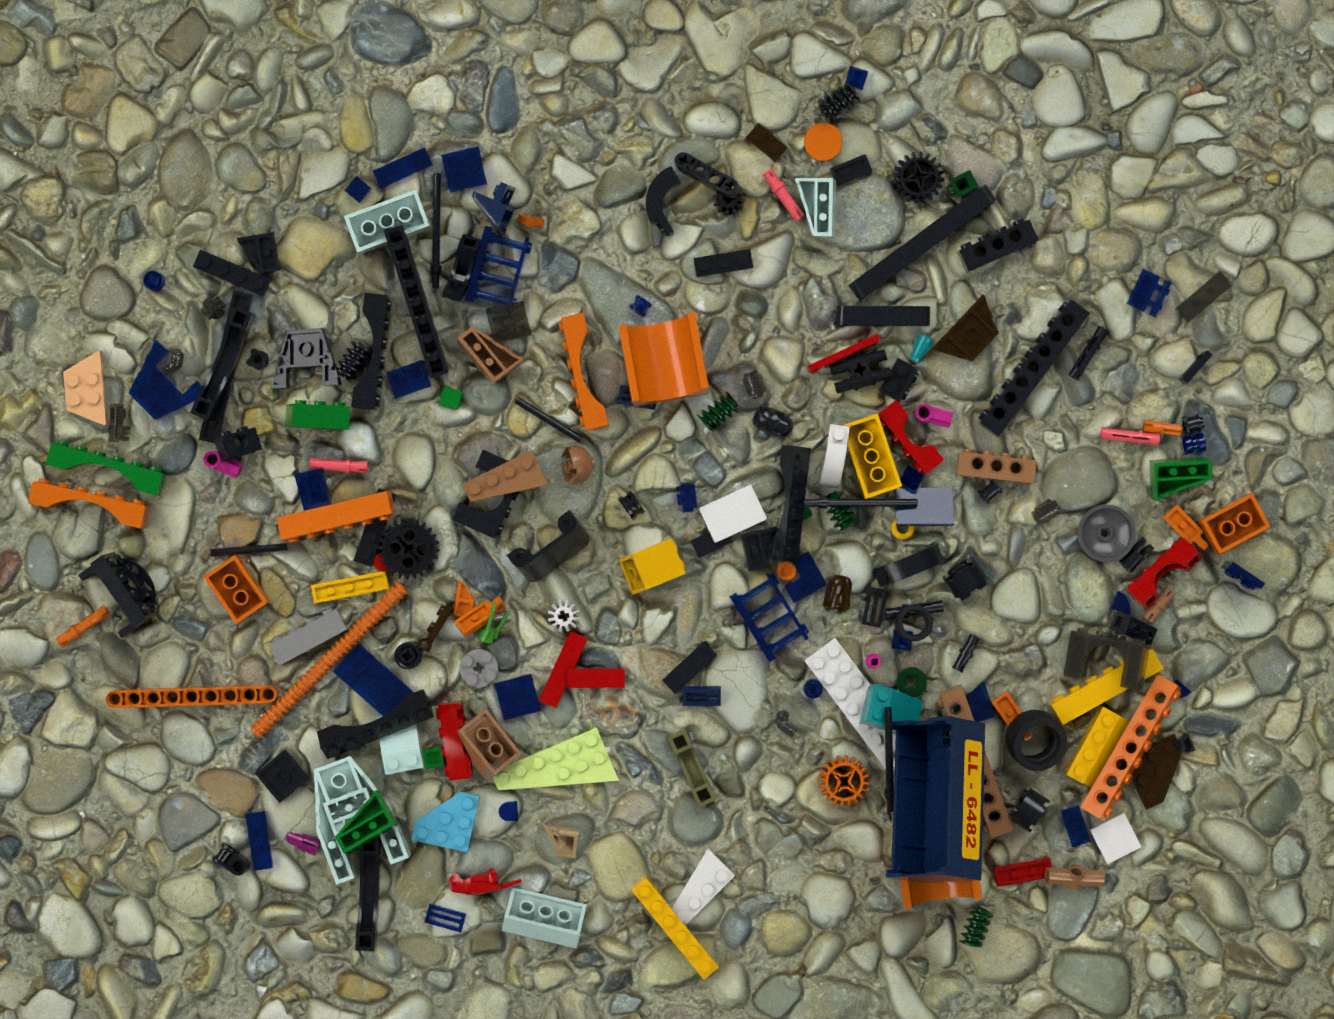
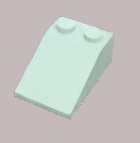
M417 724L380 738L385 775L423 768L425 766Z

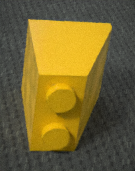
M672 538L618 559L632 595L686 574L685 565L679 558L677 545L673 542Z

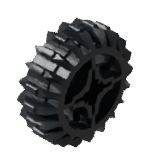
M921 151L918 157H916L915 152H912L911 159L908 155H905L904 160L906 162L899 160L898 163L901 167L895 166L894 168L899 173L892 175L893 178H898V180L893 182V185H900L895 191H903L900 196L901 198H904L907 194L909 196L907 202H910L913 197L915 204L918 203L919 198H921L922 203H925L926 196L931 201L933 199L932 194L935 196L939 194L935 188H943L938 182H944L945 180L943 177H939V175L944 173V170H937L941 163L934 165L933 163L936 161V158L934 157L931 161L928 160L930 157L929 153L926 154L925 158H922L923 153ZM918 163L927 165L932 172L921 170ZM912 164L913 174L903 178L905 168ZM916 172L919 176L924 177L921 179V183L918 181V179H912L916 176ZM934 177L932 187L925 192L924 181ZM905 184H914L919 193L909 190Z

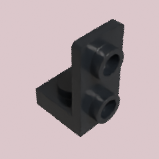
M1118 611L1110 627L1111 630L1148 646H1151L1157 632V628Z

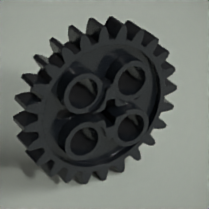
M401 518V524L399 525L394 521V528L388 525L389 532H382L385 539L379 538L383 545L377 546V548L383 550V552L378 554V556L384 557L380 563L388 564L385 570L393 569L391 575L398 572L399 579L403 574L406 580L409 579V575L416 579L417 573L423 577L424 569L430 572L428 566H435L432 559L439 558L434 555V552L440 551V549L435 548L439 541H433V538L437 535H430L432 528L430 527L426 530L425 522L420 526L419 519L412 523L411 518H409L408 523H405L404 519ZM407 530H412L415 533V537L411 541L404 538V532ZM397 536H400L408 546L411 544L414 546L412 550L421 559L420 562L410 552H404L405 547L398 541ZM392 543H398L401 547L400 551L396 554L392 553L389 549ZM420 544H425L428 547V551L424 555H420L417 552V547ZM406 557H411L414 561L410 568H406L402 564L403 559Z

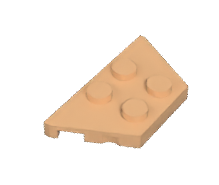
M97 351L63 372L66 410L102 425H108L102 352Z

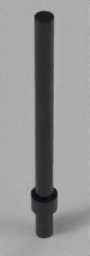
M440 173L433 174L432 265H430L432 289H439V277L442 272V265H440Z
M819 497L818 499H804L803 506L818 507L819 509H827V507L918 506V499H827V497Z
M885 707L886 789L884 794L885 799H887V811L893 812L892 708Z

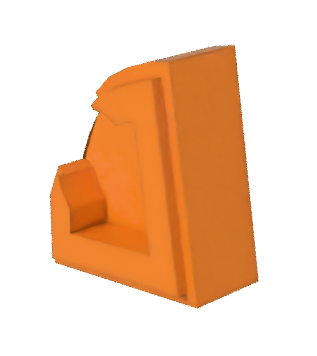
M518 214L517 218L518 222L528 227L544 226L545 220L535 216Z

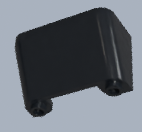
M568 510L558 519V527L563 534L533 555L531 551L528 552L526 549L517 548L506 555L528 581L536 582L589 543L588 532L572 510Z

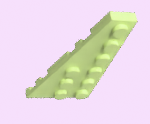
M597 727L513 762L493 777L498 790L619 781Z

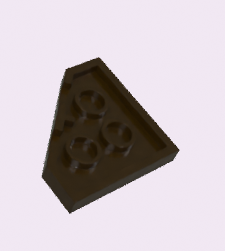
M1174 733L1152 742L1150 749L1143 753L1140 766L1137 769L1135 768L1131 774L1133 775L1132 782L1146 810L1164 802L1182 752L1173 743L1177 739Z

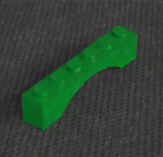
M58 440V443L51 442L45 465L63 470H69L85 464L105 465L125 475L138 491L155 496H160L166 477V474L161 472V468L150 466V469L143 467V463L132 461L131 464L124 462L125 458L113 456V459L108 458L106 453L96 450L95 453L87 452L88 448L79 445L76 448L69 447L70 443Z

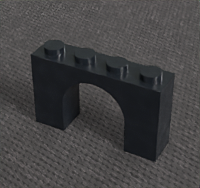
M482 450L475 467L488 472L508 462V460ZM520 491L504 494L501 504L494 510L487 512L459 502L452 520L487 536L496 538L497 535H501L504 526L501 524L504 518L508 519L512 510L509 506L512 500L516 501Z

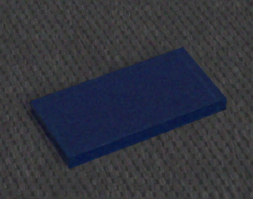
M359 643L333 670L335 675L382 717L392 711L405 696L414 693Z

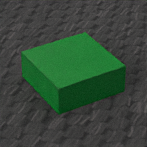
M444 386L439 405L458 410L463 392Z
M441 746L422 750L425 769L445 765Z

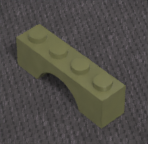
M683 728L667 735L698 807L700 808L715 801L716 796L686 729Z

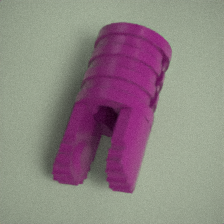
M290 832L285 837L286 842L298 847L297 850L312 854L313 856H316L321 844L319 839L304 833L300 835Z

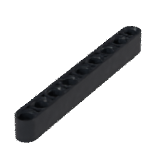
M985 184L848 285L859 301L997 199Z

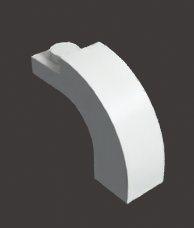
M830 424L819 485L839 487L850 427Z

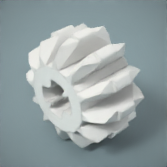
M558 600L559 608L555 604L551 605L556 611H548V614L554 615L548 621L555 620L556 622L552 625V628L559 624V632H562L563 626L569 632L568 624L575 628L576 624L572 620L580 621L579 617H574V614L580 613V610H572L576 606L575 603L568 607L569 600L565 601V606H563L561 600ZM564 610L565 613H569L567 621L559 618V615H561L560 611Z

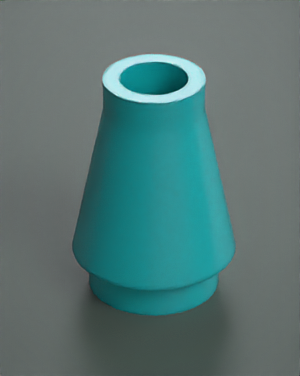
M920 333L918 337L916 336L909 358L920 363L921 359L933 346L934 340Z

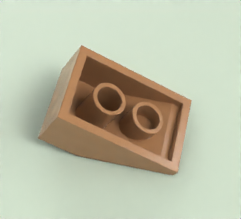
M484 709L457 731L474 766L486 781L490 780L522 754L487 709Z

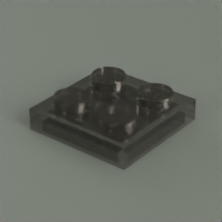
M524 301L486 309L492 337L495 342L499 343L532 335Z

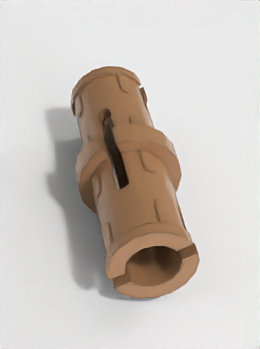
M1165 587L1159 599L1142 616L1147 620L1152 615L1147 621L1148 623L1153 624L1158 615L1166 610L1165 606L1176 595L1174 591H1171L1166 596L1171 590L1170 588Z

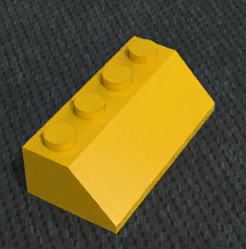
M878 413L842 425L850 427L847 450L864 499L902 487Z
M1099 706L1063 773L1092 788L1130 721L1103 706Z

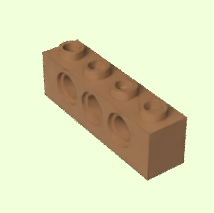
M963 449V452H958L955 475L1034 484L1037 461L1032 460V456L1020 455V459L1013 458V454L1001 453V456H993L994 452L990 451L974 454L975 450ZM975 458L980 459L982 462L980 469H975L972 466ZM995 460L1001 464V468L997 472L991 467L992 462ZM1012 463H1017L1020 466V470L1016 474L1010 469Z

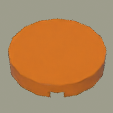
M818 123L807 131L804 137V147L812 159L828 161L839 154L842 147V137L835 126L829 123Z

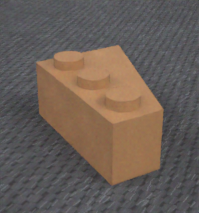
M473 326L457 338V343L492 386L523 363L524 359L517 356L508 348L495 342L491 337Z

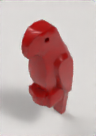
M490 868L487 873L471 875L466 879L460 878V874L455 873L449 879V886L452 892L478 896L521 883L522 880L517 879L497 884L499 881L495 868Z

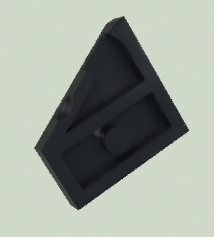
M274 232L237 238L238 243L261 274L281 271Z

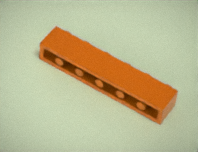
M384 491L278 517L277 523L281 540L295 543L300 541L299 538L306 536V539L318 537L317 533L324 532L326 535L335 533L336 529L342 527L343 530L352 529L354 524L361 523V526L373 523L372 520L380 519V521L389 520L391 515H395L396 512L391 492Z

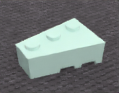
M795 178L813 237L835 238L836 180L833 178Z

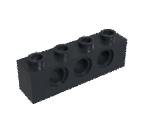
M1023 218L1013 222V227L1008 229L1006 226L995 230V235L990 237L988 234L978 238L979 242L971 244L970 241L961 245V250L957 253L966 273L1037 242L1039 239L1030 219L1026 221ZM1011 232L1018 233L1019 240L1017 242L1010 239ZM993 240H999L1002 243L1001 249L993 247ZM977 247H980L984 250L983 257H978L975 255V249Z

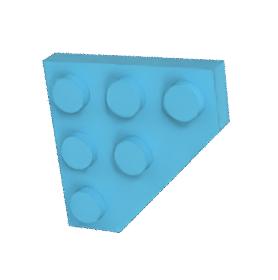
M461 791L415 821L411 840L468 852L480 795Z

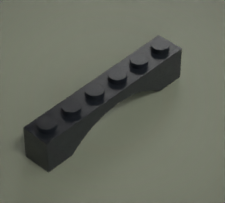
M364 293L362 312L367 318L372 331L373 354L366 374L353 388L352 408L376 410L377 407H380L381 395H378V391L383 385V376H380L381 368L384 369L385 367L383 349H387L388 338H385V331H389L390 319H387V314L392 309V300H389L388 295Z
M234 306L216 359L195 399L191 414L208 421L213 420L256 314Z
M782 445L780 467L785 484V503L780 525L771 540L769 560L798 563L804 514L803 500L806 496L811 448Z
M424 689L405 696L392 711L372 722L356 726L334 724L319 730L317 735L320 749L326 758L330 759L433 718L434 713L430 699Z
M380 836L360 847L359 851L360 890L355 951H375L377 948L382 846Z

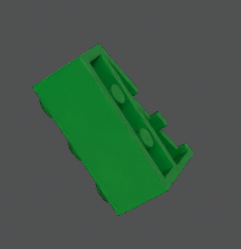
M295 400V404H286L285 427L349 430L350 407L345 406L343 402H333V406L326 405L324 401H314V405L307 404L305 400Z
M1208 457L1150 460V496L1154 501L1212 479V460Z
M375 790L367 802L359 808V811L335 836L344 854H350L399 825L381 791Z

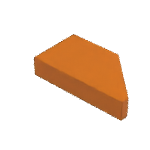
M462 581L458 582L453 616L461 617L473 609L475 605V599Z

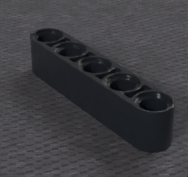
M836 306V326H930V306Z

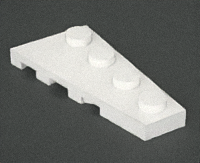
M707 848L672 909L686 925L735 874Z

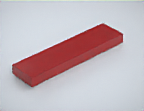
M878 334L873 335L808 365L807 369L809 373H813L878 343L880 338Z
M570 631L538 701L553 708L557 707L567 685V668H575L588 638Z

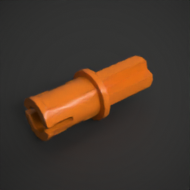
M1144 420L1143 432L1158 433L1160 436L1163 434L1181 436L1182 425L1164 423V421Z

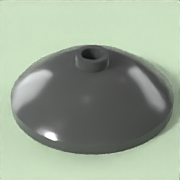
M1105 504L1093 507L1084 514L1078 525L1077 535L1082 550L1089 557L1101 562H1113L1123 558L1131 550L1135 542L1136 530L1132 518L1125 510L1115 505ZM1104 529L1107 531V536L1105 537L1101 535Z

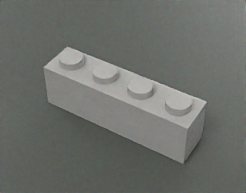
M329 608L322 612L323 616L316 619V617L305 621L306 626L302 628L296 626L288 631L289 635L285 637L279 635L272 639L273 643L268 646L278 665H283L348 630L349 627L340 610Z

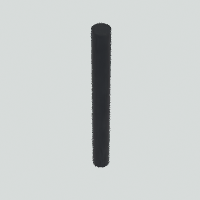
M517 397L515 400V404L576 442L580 443L583 436L520 397Z
M288 544L210 549V554L213 557L288 551Z

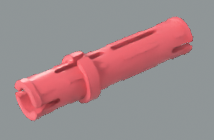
M771 168L762 174L772 188V193L775 192L794 221L796 222L805 214L785 188V183L780 181L773 169Z
M1102 427L1100 439L1131 442L1140 446L1141 444L1158 446L1160 434L1144 433L1143 430L1135 432Z
M311 458L310 470L346 472V474H351V472L368 474L369 462L352 461V459Z

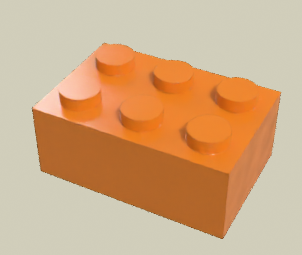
M1247 493L1197 520L1215 554H1221L1271 527L1253 493Z
M239 554L232 556L203 576L235 624H240L271 602Z

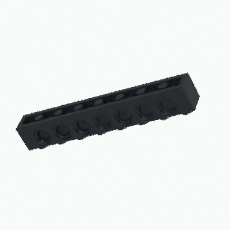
M401 223L385 228L386 240L430 379L449 373V368L404 224Z
M1072 299L1062 303L1058 309L1060 311L1059 315L1056 318L1054 316L1046 325L1049 327L1045 333L1041 332L1036 338V346L1034 348L1030 347L1025 353V361L1022 364L1018 363L1012 371L1015 374L1011 380L1009 378L1005 380L1001 386L1003 388L1002 392L999 395L997 393L990 401L991 407L988 411L984 409L978 417L980 419L978 424L995 437L1000 436L1090 314V312ZM1064 316H1068L1071 319L1070 326L1063 325L1062 318ZM1053 331L1057 332L1060 336L1058 342H1054L1050 337ZM1041 347L1047 348V357H1042L1039 354ZM1030 362L1035 363L1037 366L1035 373L1028 370ZM1018 378L1025 380L1024 388L1017 386L1016 380ZM1007 393H1011L1014 396L1012 404L1005 401ZM996 408L1001 409L1003 412L1001 419H996L993 415Z

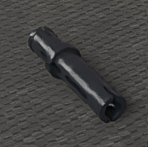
M1098 325L1097 330L1092 338L1087 340V346L1070 373H1068L1070 377L1079 381L1096 351L1101 349L1100 345L1109 333L1108 330Z
M942 600L914 604L926 608L930 614L944 612ZM902 604L900 607L885 608L886 620L895 619L897 613L909 605ZM910 612L904 617V619H908V617L917 616L920 614L917 612Z

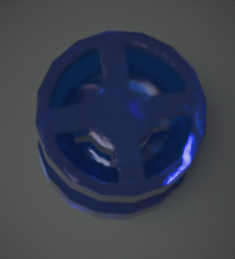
M149 271L145 274L143 282L148 289L159 291L165 285V278L159 272Z
M636 295L634 303L629 305L632 311L643 318L646 316L647 309L652 307L650 302L639 295Z
M808 679L803 685V691L807 697L814 699L822 694L823 687L817 679Z

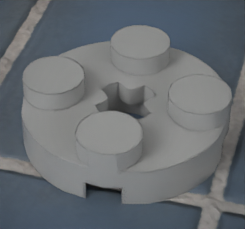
M484 649L471 650L462 658L460 664V674L463 680L468 685L474 687L489 685L496 678L499 669L495 656ZM476 663L484 665L485 669L480 674L478 671H474Z

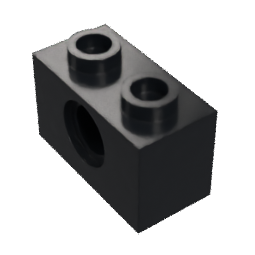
M248 426L236 429L237 432L232 434L230 431L220 433V437L214 440L220 461L224 462L261 450L262 446L256 428L248 429ZM235 439L239 440L240 447L235 444Z

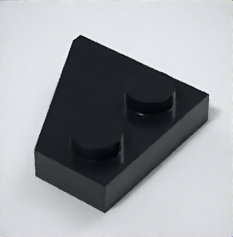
M777 526L740 534L748 572L769 567L771 540L777 531Z

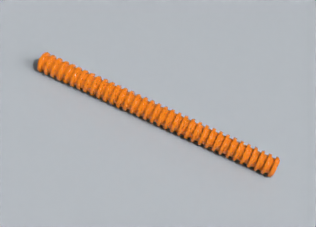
M395 582L396 585L391 586V590H387V594H383V598H379V602H375L374 607H370V611H366V615H362V619H358L357 624H353V628H349V632H345V636H341L340 641L337 640L335 642L336 645H332L331 649H328L327 653H324L323 657H320L319 661L315 662L314 666H311L305 675H301V679H297V683H293V687H289V691L284 692V696H280V700H276V704L271 705L272 708L267 709V713H263V717H259V721L256 720L254 722L255 725L250 726L251 731L257 737L263 738V734H267L268 730H271L272 726H275L276 722L280 721L281 717H284L285 713H288L289 709L294 707V704L297 705L298 700H302V696H306V692H310V688H314V684H318L319 679H323V675H327V671H331V667H335L336 662L339 663L341 661L340 658H344V654H348V650L353 649V645L356 646L357 642L361 641V638L365 637L366 633H369L370 629H373L374 625L383 619V616H387L388 611H392V607H396V603H400V599H404L405 594H409L408 590L400 582Z

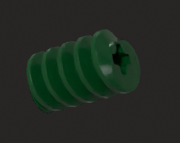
M727 391L725 392L727 398L722 395L719 396L721 403L714 400L715 407L708 405L709 412L702 410L703 417L697 415L706 428L712 432L715 431L713 425L721 426L719 420L727 422L725 415L732 418V410L736 413L739 412L738 404Z
M837 490L824 496L827 499H847L840 498L844 492ZM830 507L827 511V514H834L830 519L831 521L837 520L834 528H841L837 533L853 526L858 521L857 518L851 519L854 512H847L850 507Z
M971 904L975 908V911H969L973 918H966L970 925H964V928L968 932L961 933L965 940H959V942L975 948L982 947L983 943L980 940H985L986 938L982 933L988 932L984 925H990L991 922L987 918H992L993 914L983 907Z

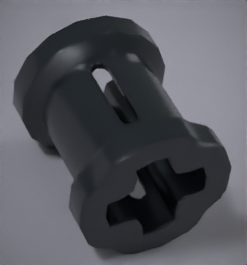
M992 479L990 484L984 489L977 491L987 504L998 493H1003Z

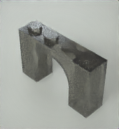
M1078 627L1077 631L1071 630L1063 676L1086 679L1089 658L1092 652L1100 646L1110 645L1120 652L1124 662L1120 687L1134 690L1143 689L1150 645L1145 644L1146 640L1134 638L1133 642L1126 640L1127 636L1116 634L1115 638L1107 637L1108 633L1096 631V634L1088 633L1089 629Z

